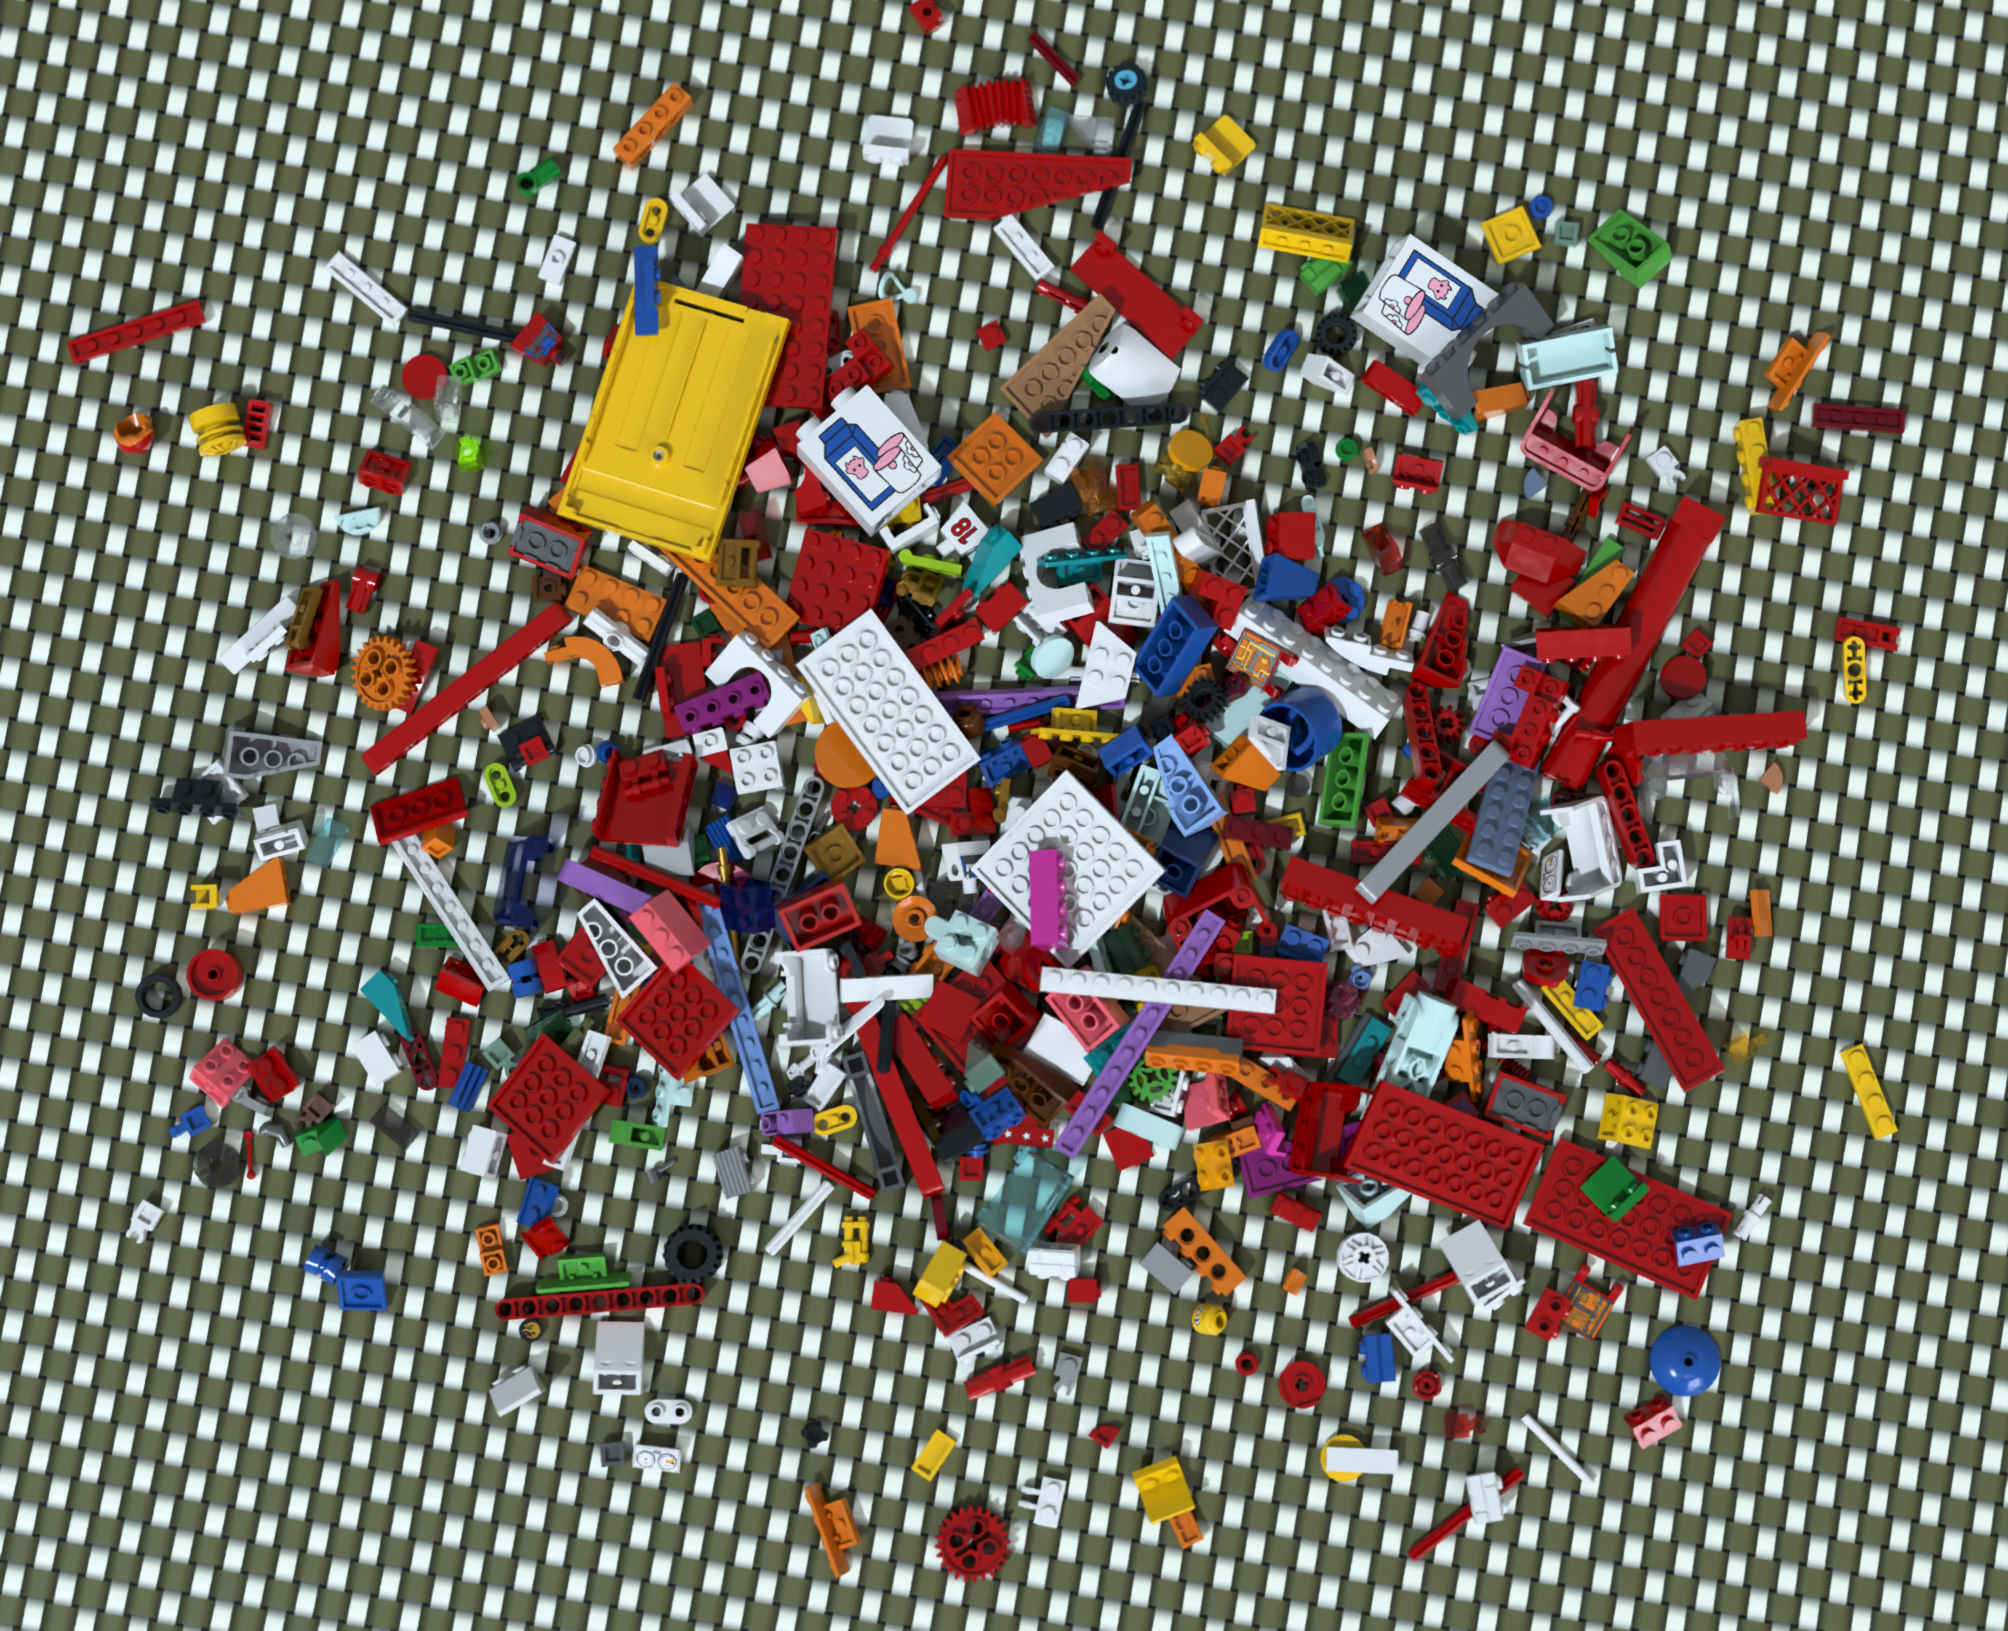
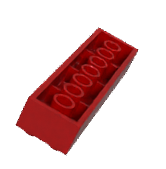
M1804 711L1632 721L1613 728L1616 755H1625V759L1639 758L1642 755H1646L1647 758L1658 757L1661 754L1677 756L1689 752V755L1702 754L1705 751H1711V753H1722L1725 750L1740 752L1753 748V751L1765 750L1768 747L1785 749L1788 746L1799 745L1800 740L1807 739Z
M1291 855L1279 890V894L1285 900L1305 903L1306 907L1313 910L1318 908L1326 910V913L1332 917H1346L1352 924L1370 926L1371 930L1377 933L1386 932L1392 934L1397 940L1412 941L1419 948L1437 950L1438 954L1445 957L1456 956L1469 918L1387 889L1371 905L1355 890L1362 880Z

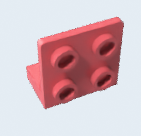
M224 1038L193 1067L189 1079L224 1109L230 1103L233 1094L252 1077L246 1068L247 1063L252 1060L227 1038Z
M1208 1072L1204 1081L1189 1085L1187 1091L1183 1090L1187 1130L1191 1131L1230 1120L1226 1076L1223 1074Z

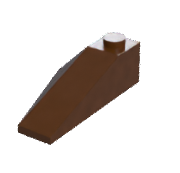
M999 1040L987 1051L1005 1072L1001 1077L1005 1078L1011 1085L1010 1091L1013 1095H1018L1022 1100L1024 1110L1044 1128L1067 1105L1080 1088L1062 1072Z

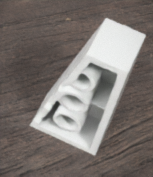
M595 898L577 913L579 920L623 1000L649 977L657 967Z

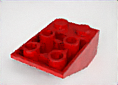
M1093 582L1088 588L1091 592L1094 612L1064 620V622L1088 650L1090 649L1096 621L1101 622L1125 644L1130 646L1139 636L1130 625L1108 623L1111 600Z

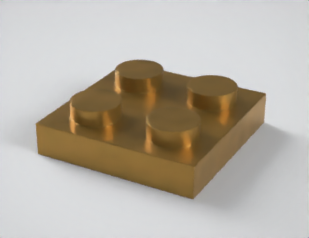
M840 821L802 848L816 871H826L832 880L845 876L866 861Z

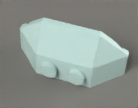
M1141 764L1120 823L1156 840L1154 848L1157 849L1165 837L1172 818L1170 806L1165 795V788L1159 770Z

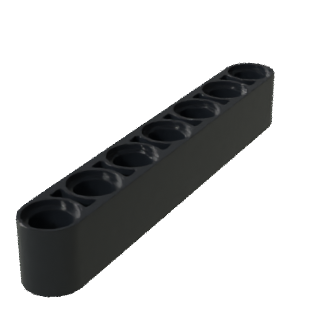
M1175 402L1044 411L1033 413L1029 417L1028 425L1036 433L1183 423L1187 419L1189 412L1184 404ZM1178 406L1182 410V415L1179 419L1175 420L1171 415V411L1174 407ZM1152 408H1156L1159 411V418L1156 421H1151L1148 416ZM1129 410H1134L1137 415L1136 420L1132 423H1129L1125 417ZM1110 411L1114 416V420L1111 424L1107 425L1103 421V415L1105 412ZM1083 413H1088L1091 416V422L1087 426H1083L1080 423V416ZM1062 414L1068 418V424L1063 428L1057 424V418ZM1038 416H1042L1045 419V426L1042 429H1037L1034 426V420Z

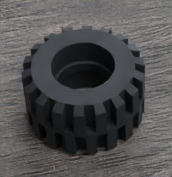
M688 1224L677 1228L669 1235L667 1242L664 1244L663 1258L665 1260V1267L668 1268L669 1273L676 1277L677 1280L690 1284L700 1283L714 1276L720 1268L724 1256L723 1245L720 1242L719 1236L712 1229L701 1224ZM688 1240H698L707 1249V1258L699 1267H688L680 1259V1248Z

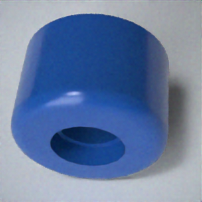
M1299 687L1291 690L1266 706L1259 714L1291 727L1286 770L1301 771L1308 768L1332 752L1341 740L1342 721L1336 706L1325 694L1310 687ZM1301 716H1302V717L1305 719V721L1307 722V724H1308V730H1307V729L1305 728V726L1303 725L1302 720H1301Z

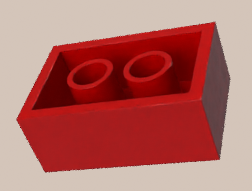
M842 876L777 904L778 913L797 953L862 925L861 916Z

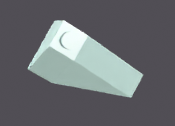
M1355 1173L1350 1177L1363 1180L1362 1185L1343 1182L1336 1185L1353 1216L1366 1229L1387 1218L1412 1194L1360 1173Z

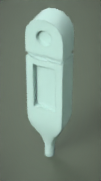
M1306 495L1300 502L1302 512L1316 513L1315 547L1319 550L1320 556L1324 557L1325 534L1314 497Z

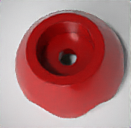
M1431 1370L1419 1372L1415 1375L1412 1382L1414 1393L1424 1400L1433 1399L1441 1392V1378Z

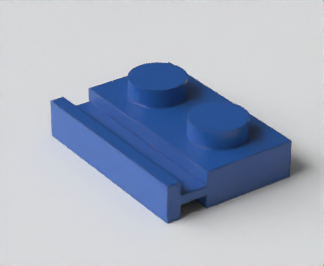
M530 1177L516 1222L531 1227L549 1215L551 1216L560 1187Z

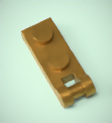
M318 587L302 588L285 639V647L288 650H304L309 647L308 635L313 627L317 608L321 603L322 589Z

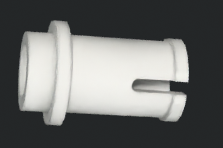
M1417 610L1412 627L1408 629V637L1410 639L1421 641L1422 638H1425L1424 632L1431 617L1429 613Z

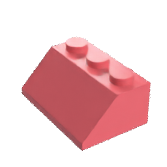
M668 889L648 901L629 917L673 973H677L712 945L710 940Z
M1088 965L1078 969L1093 972ZM1054 992L1045 997V1000L1087 1053L1101 1045L1131 1020L1114 998Z

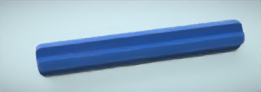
M1063 695L986 718V728L984 731L987 732L1050 713L1052 708L1070 707V698L1068 695Z

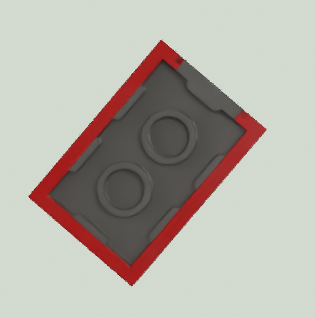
M528 504L520 513L508 554L573 579L580 571L593 530Z
M1498 1068L1482 1113L1489 1118L1550 1140L1553 1134L1552 1130H1554L1563 1108L1561 1104L1565 1103L1567 1096L1564 1092Z

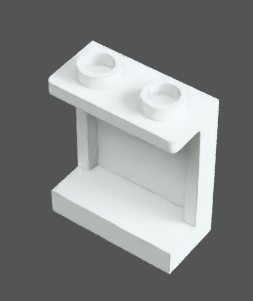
M928 503L924 504L923 509L927 519L895 538L887 526L879 530L880 538L885 547L892 551L891 554L897 556L901 550L912 547L940 530L939 523L941 522V517L934 506L930 508Z

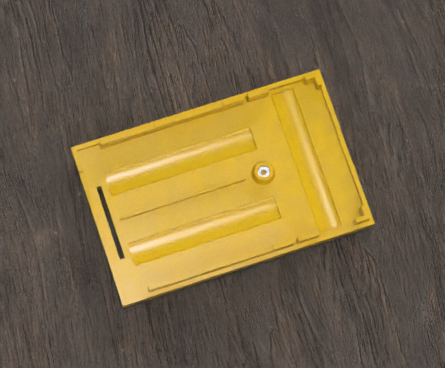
M634 281L557 515L564 519L712 563L791 322L787 318L766 312L763 313L743 305L658 281V290H661V304H658L659 334L655 336H636ZM678 302H681V303L688 304V305H691V306H694V307H698V308H701V309H704V310H708V311H711V312H714V313H718V314H721V315H724V316H728V317H731V318H734V319H738V320H741V321H744V322H743V323L737 322V321H734V320H731V319H727V318H724V317H721V316H717V315H714V314H710V313H707V312H704V311H700V310H697V309H694V308H690V307H687V306H684V305H680V304H677V303H678Z

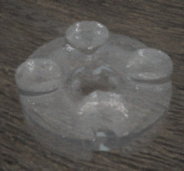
M298 513L286 514L277 523L275 522L271 528V544L276 552L286 559L300 560L308 557L313 553L317 545V530L314 524L304 515ZM293 531H297V534L300 535V538L295 543L288 539V535H292Z

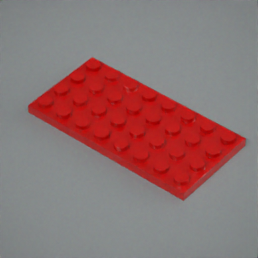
M746 223L739 305L787 318L791 322L763 407L824 410L838 238L837 227Z
M1379 1079L1341 1165L1507 1230L1545 1145L1529 1137Z
M1558 1138L1522 1224L1697 1300L1713 1260L1679 1267L1676 1262L1675 1245L1671 1237V1231L1680 1227L1701 1225L1704 1222H1717L1724 1236L1733 1214L1624 1166L1639 1182H1644L1650 1190L1617 1222H1612L1580 1189V1186L1608 1159L1562 1138Z

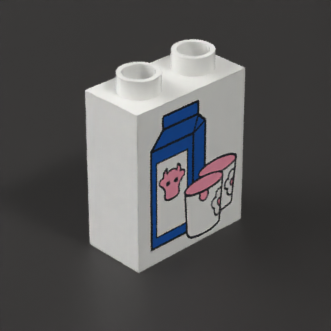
M1409 234L1396 240L1350 315V318L1425 367L1431 361L1436 360L1441 355V350L1450 345L1456 339L1457 334L1466 329L1472 323V319L1481 314L1487 308L1488 303L1500 294ZM1474 349L1472 350L1469 359L1468 368L1473 362L1477 351H1475Z
M868 385L864 386L859 392H856L849 386L831 402V406L835 409L831 416L824 422H821L817 416H814L796 432V436L801 440L797 444V456L869 536L872 537L940 478L942 466Z

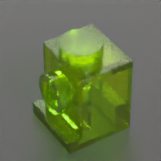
M472 436L459 438V443H455L454 446L459 470L462 474L485 469L479 441L472 439ZM467 449L472 450L469 456L464 455V451Z

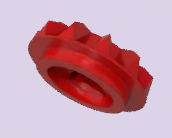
M1561 888L1559 897L1567 894L1568 891ZM1540 894L1537 897L1536 910L1544 921L1563 922L1569 918L1573 911V901H1565L1559 903V911L1553 909L1548 912L1547 910L1550 909L1551 902L1541 900L1539 898Z

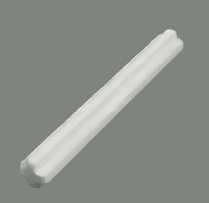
M1523 979L1513 983L1512 988L1581 1072L1583 1074L1590 1072L1594 1064Z

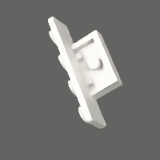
M285 596L219 657V660L233 674L239 672L249 661L254 663L256 660L259 662L269 654L268 649L273 644L277 646L286 638V628L291 624L296 605L288 596Z
M1392 1286L1389 1287L1388 1290L1402 1307L1384 1321L1415 1359L1434 1344L1444 1358L1452 1363L1454 1359L1450 1356L1453 1352L1444 1341L1440 1344L1435 1338L1438 1333L1430 1324L1425 1326L1420 1320L1424 1316L1415 1306L1410 1308L1406 1303L1409 1298L1400 1288L1396 1291Z

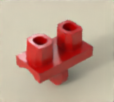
M1728 917L1725 959L1750 960L1753 918Z

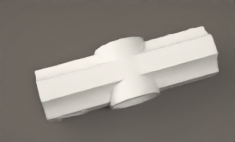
M596 607L592 609L583 621V624L603 638L604 646L607 649L620 651L636 665H639L647 656L649 648L630 634V629L625 623L614 622Z

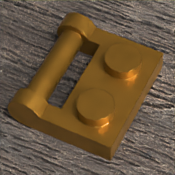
M720 538L716 586L758 588L756 576L758 550L761 549V542L756 540ZM742 548L749 549L747 579L740 578Z

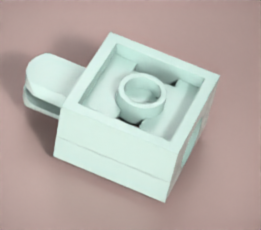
M957 909L950 921L933 915L926 920L924 925L927 935L938 941L933 949L938 958L976 977L981 975L1001 940V936L996 928Z

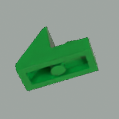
M335 1117L294 1133V1138L303 1156L321 1149L325 1156H328L347 1138V1134L339 1117Z

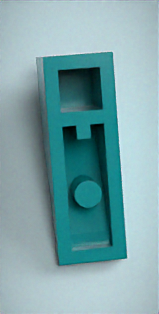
M996 523L980 540L962 585L963 589L968 588L971 590L975 598L1023 548L1008 530Z
M379 970L360 990L405 1039L412 1042L414 1035L403 993L396 985L399 981L392 973L386 974Z

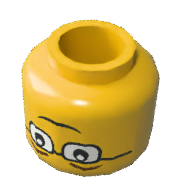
M1202 1303L1195 1308L1192 1314V1324L1199 1333L1218 1335L1226 1327L1227 1316L1221 1306Z

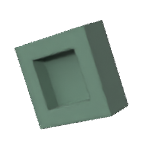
M1556 221L1553 245L1576 248L1579 223Z

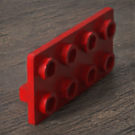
M699 642L665 646L658 666L655 667L660 711L663 715L667 739L691 736L690 733H684L674 706L707 693ZM711 725L703 727V732L712 730Z

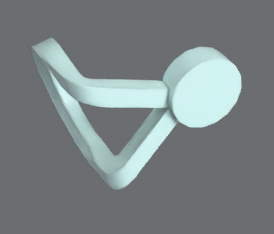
M887 271L882 276L878 289V295L881 300L892 298V301L903 298L908 304L916 302L918 298L917 292L913 288L905 290L894 273ZM889 277L902 291L901 294L885 295L884 288Z

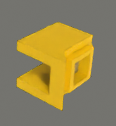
M217 884L191 885V890L196 891V904H191V909L216 910L217 906H219Z

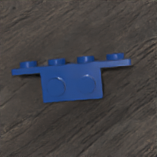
M656 245L636 246L634 248L636 336H655L659 334L658 304H661V290H658V281H661V269L658 267V247Z

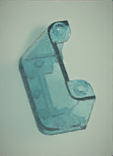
M1028 1146L1025 1150L1023 1148L1019 1149L1013 1158L1017 1162L988 1208L982 1207L975 1218L979 1221L977 1223L978 1227L1022 1256L1026 1254L1075 1177Z

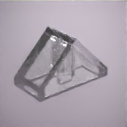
M438 375L434 398L436 422L460 423L462 377Z

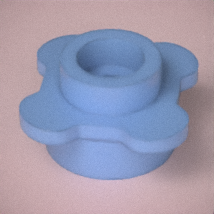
M1359 965L1352 966V973L1347 978V984L1358 989H1367L1371 981L1370 977L1373 976L1372 969L1360 968Z

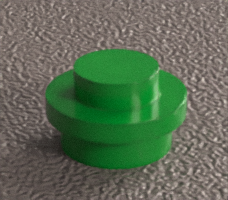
M1351 438L1341 439L1335 447L1337 457L1343 461L1353 460L1358 454L1357 443Z

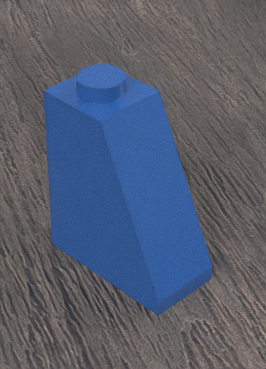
M1273 553L1263 557L1261 560L1253 600L1261 602L1306 599L1315 595L1318 589L1319 574L1277 553Z

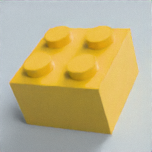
M942 1240L912 1294L936 1308L940 1301L945 1303L967 1265L963 1262L967 1254Z

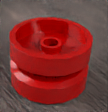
M206 949L197 953L191 959L187 967L186 979L189 988L197 996L210 1001H224L232 998L239 992L244 982V970L241 962L234 955L219 949ZM213 972L217 973L216 978H212Z

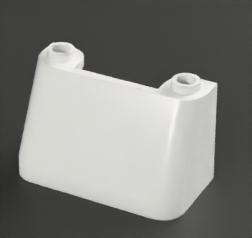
M832 949L802 950L798 953L797 951L775 952V964L783 966L784 971H781V976L786 977L788 1023H783V1028H787L785 1034L779 1035V1046L800 1047L837 1043L842 1036V1027L839 1024L838 955Z

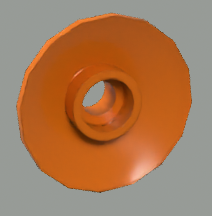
M909 896L902 899L895 906L892 914V924L896 933L903 939L910 942H921L929 938L924 928L926 920L933 915L938 916L935 906L928 899L921 896ZM913 914L919 915V921L916 923L910 920Z

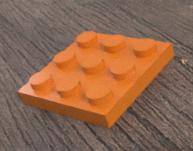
M996 412L988 417L946 457V460L994 507L1043 463L1044 460Z
M1465 833L1451 864L1478 878L1481 882L1494 887L1501 893L1514 898L1534 853L1520 845L1513 873L1510 877H1506L1466 861L1472 835Z

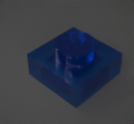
M718 781L709 803L731 812L738 796L736 788Z

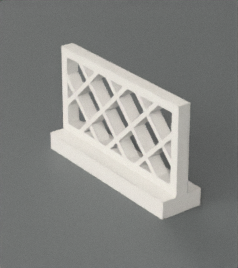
M1250 499L1242 503L1201 510L1203 520L1214 531L1212 533L1214 537L1216 534H1219L1227 540L1222 547L1223 552L1229 543L1240 549L1233 560L1224 554L1222 555L1223 558L1231 562L1224 573H1221L1215 567V563L1219 558L1211 562V574L1217 575L1218 573L1222 578L1234 582L1226 575L1235 565L1244 572L1237 583L1240 584L1248 574L1255 580L1256 587L1261 560L1263 557H1266L1256 500ZM1243 508L1244 517L1239 524L1228 518L1233 510ZM1217 513L1223 517L1216 529L1208 524V514ZM1226 520L1236 526L1229 538L1219 531ZM1244 522H1245L1246 530L1241 527ZM1239 529L1245 532L1248 538L1242 547L1232 541ZM1248 544H1249V550H1250V552H1248L1247 550H1245V548L1248 546ZM1243 552L1251 556V563L1246 570L1235 563ZM1251 568H1253V574L1249 572ZM1255 588L1247 590L1245 596L1254 593Z

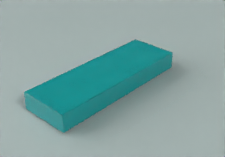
M1372 1016L1336 1077L1350 1085L1359 1086L1374 1061L1373 1054L1380 1051L1393 1028Z

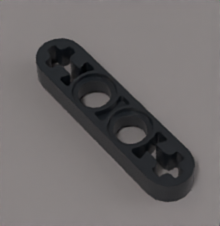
M1231 1158V1164L1237 1165L1233 1175L1236 1178L1241 1173V1165L1238 1160ZM1197 1173L1161 1192L1158 1196V1205L1165 1211H1172L1211 1190L1200 1191ZM1186 1183H1192L1196 1188L1195 1194L1191 1197L1183 1194L1182 1188ZM1178 1188L1179 1195L1184 1201L1179 1202V1198L1172 1201V1207H1169L1167 1204L1163 1205L1164 1195L1173 1196L1176 1194L1173 1190Z

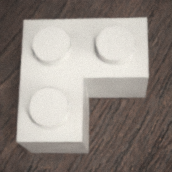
M1680 840L1659 842L1652 845L1656 867L1633 871L1637 894L1688 886Z

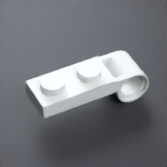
M1488 1034V1057L1554 1059L1555 1039L1552 1036Z

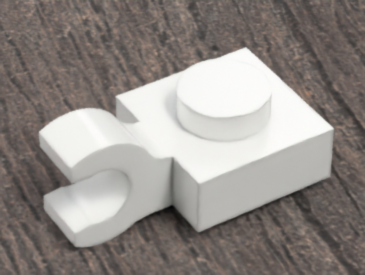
M788 1139L802 1147V1140ZM762 1144L761 1154L777 1155V1162L800 1163L796 1158L770 1144Z

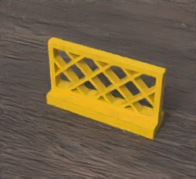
M1265 203L1257 247L1348 263L1353 243L1355 219ZM1269 212L1278 213L1279 215L1274 217ZM1293 217H1300L1301 220L1296 221ZM1286 220L1289 224L1283 225L1281 221ZM1315 221H1321L1325 224L1319 225ZM1308 224L1312 228L1307 230L1303 226ZM1338 225L1348 226V228L1341 229ZM1332 229L1334 233L1329 234L1326 230Z

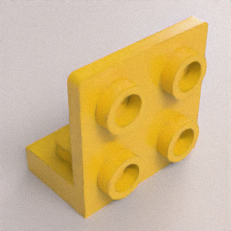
M1606 1093L1597 1139L1651 1149L1659 1104L1626 1095Z
M1176 1456L1131 1472L1151 1524L1161 1522L1195 1508Z

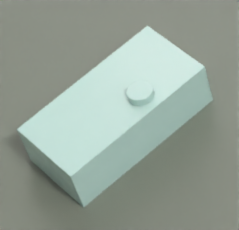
M1276 669L1270 682L1281 686L1285 692L1293 680ZM1248 682L1249 690L1247 694L1229 702L1227 707L1223 706L1226 710L1225 713L1220 712L1219 715L1221 717L1219 719L1214 717V722L1210 723L1207 720L1205 725L1211 732V736L1228 748L1240 734L1248 738L1250 715H1259L1266 706L1277 699L1270 697L1265 691ZM1240 683L1236 684V688H1234L1235 690L1239 689L1238 686Z

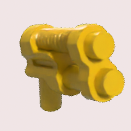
M844 1217V1222H842L844 1241H841V1246L846 1249L845 1254L832 1260L835 1268L848 1262L850 1265L856 1264L857 1266L862 1264L861 1262H869L870 1253H868V1228H870V1222H867V1217H858V1222H854V1217ZM854 1228H860V1241H853Z

